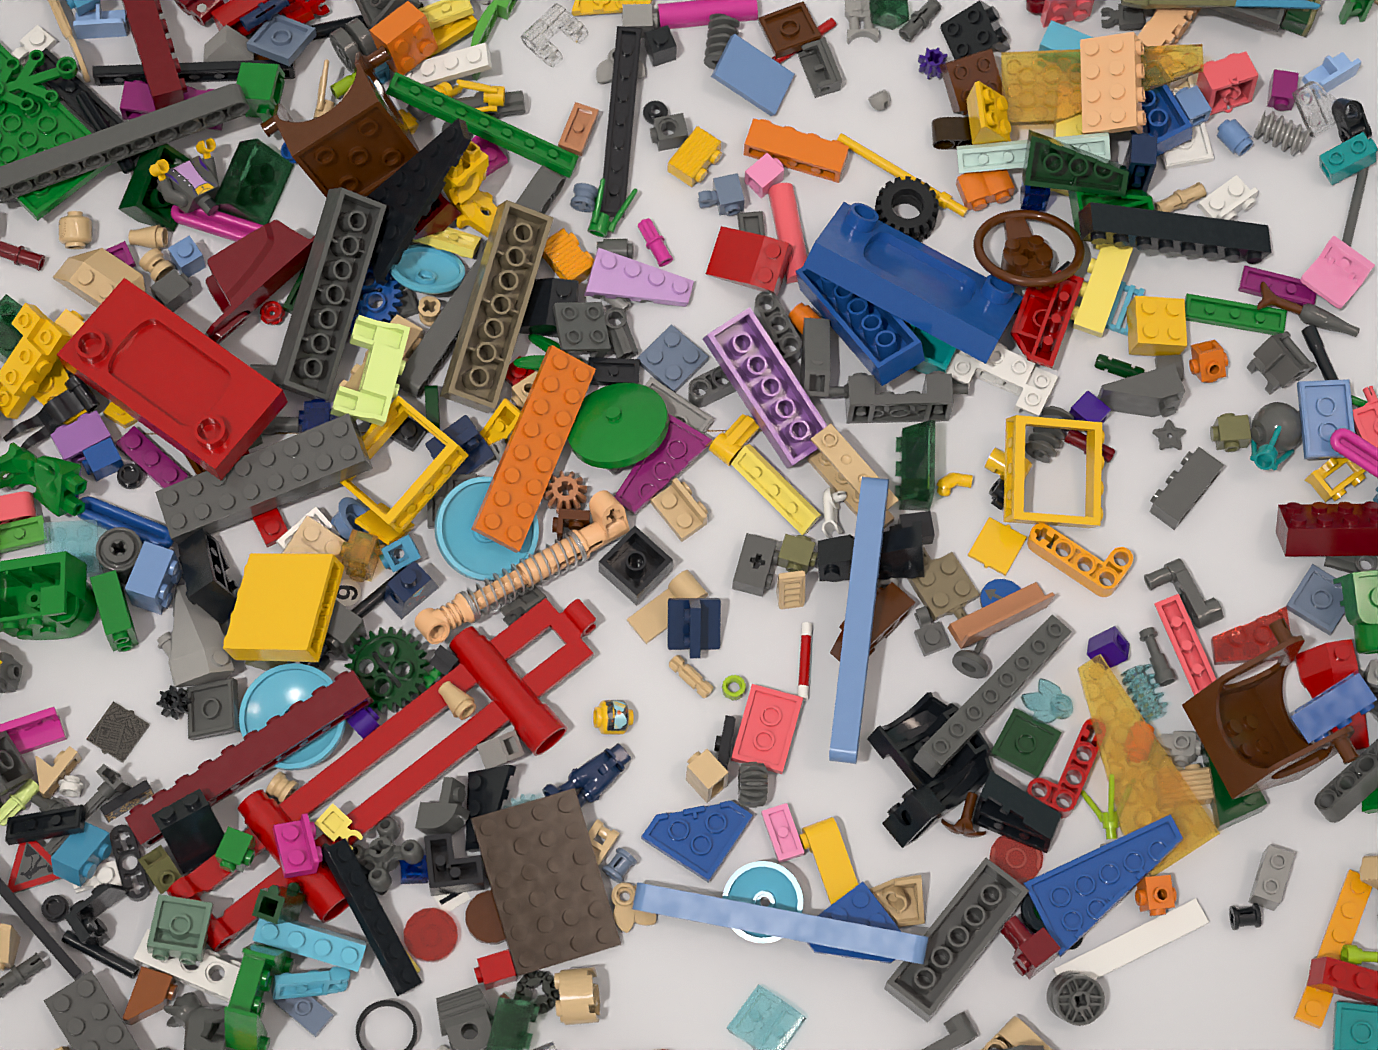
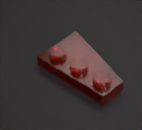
M1287 607L1212 637L1211 647L1214 665L1246 663L1276 647L1278 642L1268 626L1272 622L1284 618L1290 630ZM1276 656V657H1274V658H1271V659L1268 660V661H1276V660H1279L1280 656Z

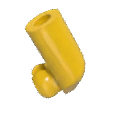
M953 472L947 474L937 482L938 495L949 496L951 488L955 486L971 488L973 475Z

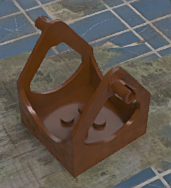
M383 45L367 56L363 55L360 51L355 54L354 64L357 71L354 82L345 97L325 114L309 121L294 122L284 106L278 103L275 105L273 116L260 123L268 137L280 131L291 156L326 198L329 189L344 188L366 197L420 151L403 117L390 96L385 94L386 90L375 74L377 67L391 60L389 53Z
M1284 618L1278 619L1268 626L1278 642L1276 647L1223 674L1182 704L1232 799L1299 780L1337 753H1339L1344 765L1360 757L1350 741L1351 736L1355 732L1352 726L1338 730L1312 744L1308 743L1290 721L1283 700V678L1287 666L1294 661L1305 640L1302 635H1292ZM1280 656L1278 662L1269 669L1245 680L1224 685L1233 678L1271 658Z

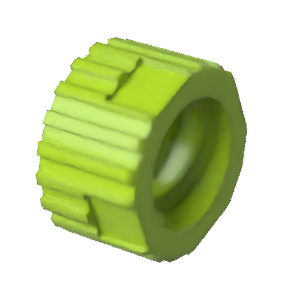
M731 675L725 678L722 684V692L725 698H729L732 701L742 698L746 690V683L739 675ZM736 682L740 689L737 692H731L728 690V686Z

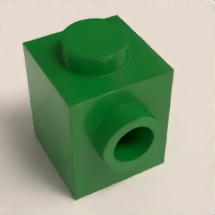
M228 826L215 854L217 862L220 863L219 867L232 873L235 870L243 872L246 865H251L255 856L253 849L256 841L254 837Z

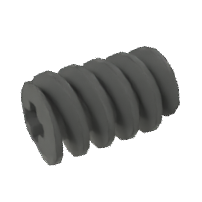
M720 13L712 14L709 17L704 64L711 69H715L730 37L733 34L737 36L739 34L737 28L740 22L735 18Z
M1056 406L1045 407L1042 411V416H1040L1044 418L1075 420L1070 413ZM1034 427L1033 433L1028 437L1029 441L1025 443L1026 453L1038 461L1049 463L1050 459L1047 456L1055 457L1057 452L1053 448L1061 447V443L1057 439L1064 440L1066 436L1062 431L1069 430Z

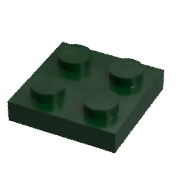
M1014 707L991 750L990 756L1035 779L1039 777L1062 732Z

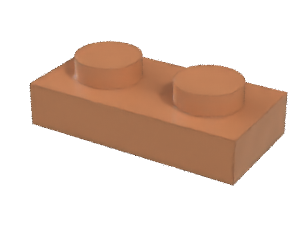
M575 102L559 140L558 147L582 156L599 115V110Z

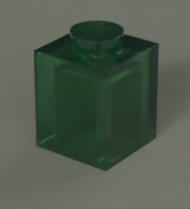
M869 0L871 23L894 30L909 21L908 0Z

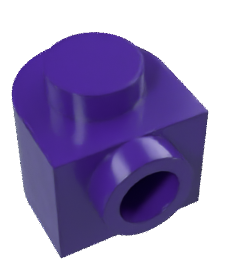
M369 706L366 710L363 708L349 717L346 722L364 739L380 726L377 723L380 717Z

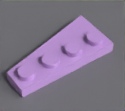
M598 248L584 296L603 295L605 298L610 299L621 297L630 298V301L640 302L641 300H649L656 304L686 307L694 281Z

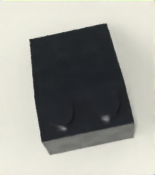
M560 278L535 279L519 333L558 338L553 305L555 303L577 302L579 294L578 281Z

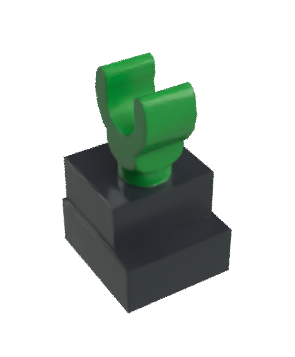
M442 645L436 649L435 655L429 661L434 666L429 671L430 675L422 678L427 683V686H425L427 689L434 685L442 674H448L460 664L459 659Z

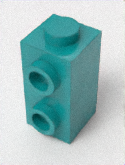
M1364 132L1319 155V165L1333 186L1376 163L1378 148L1372 138L1368 139Z

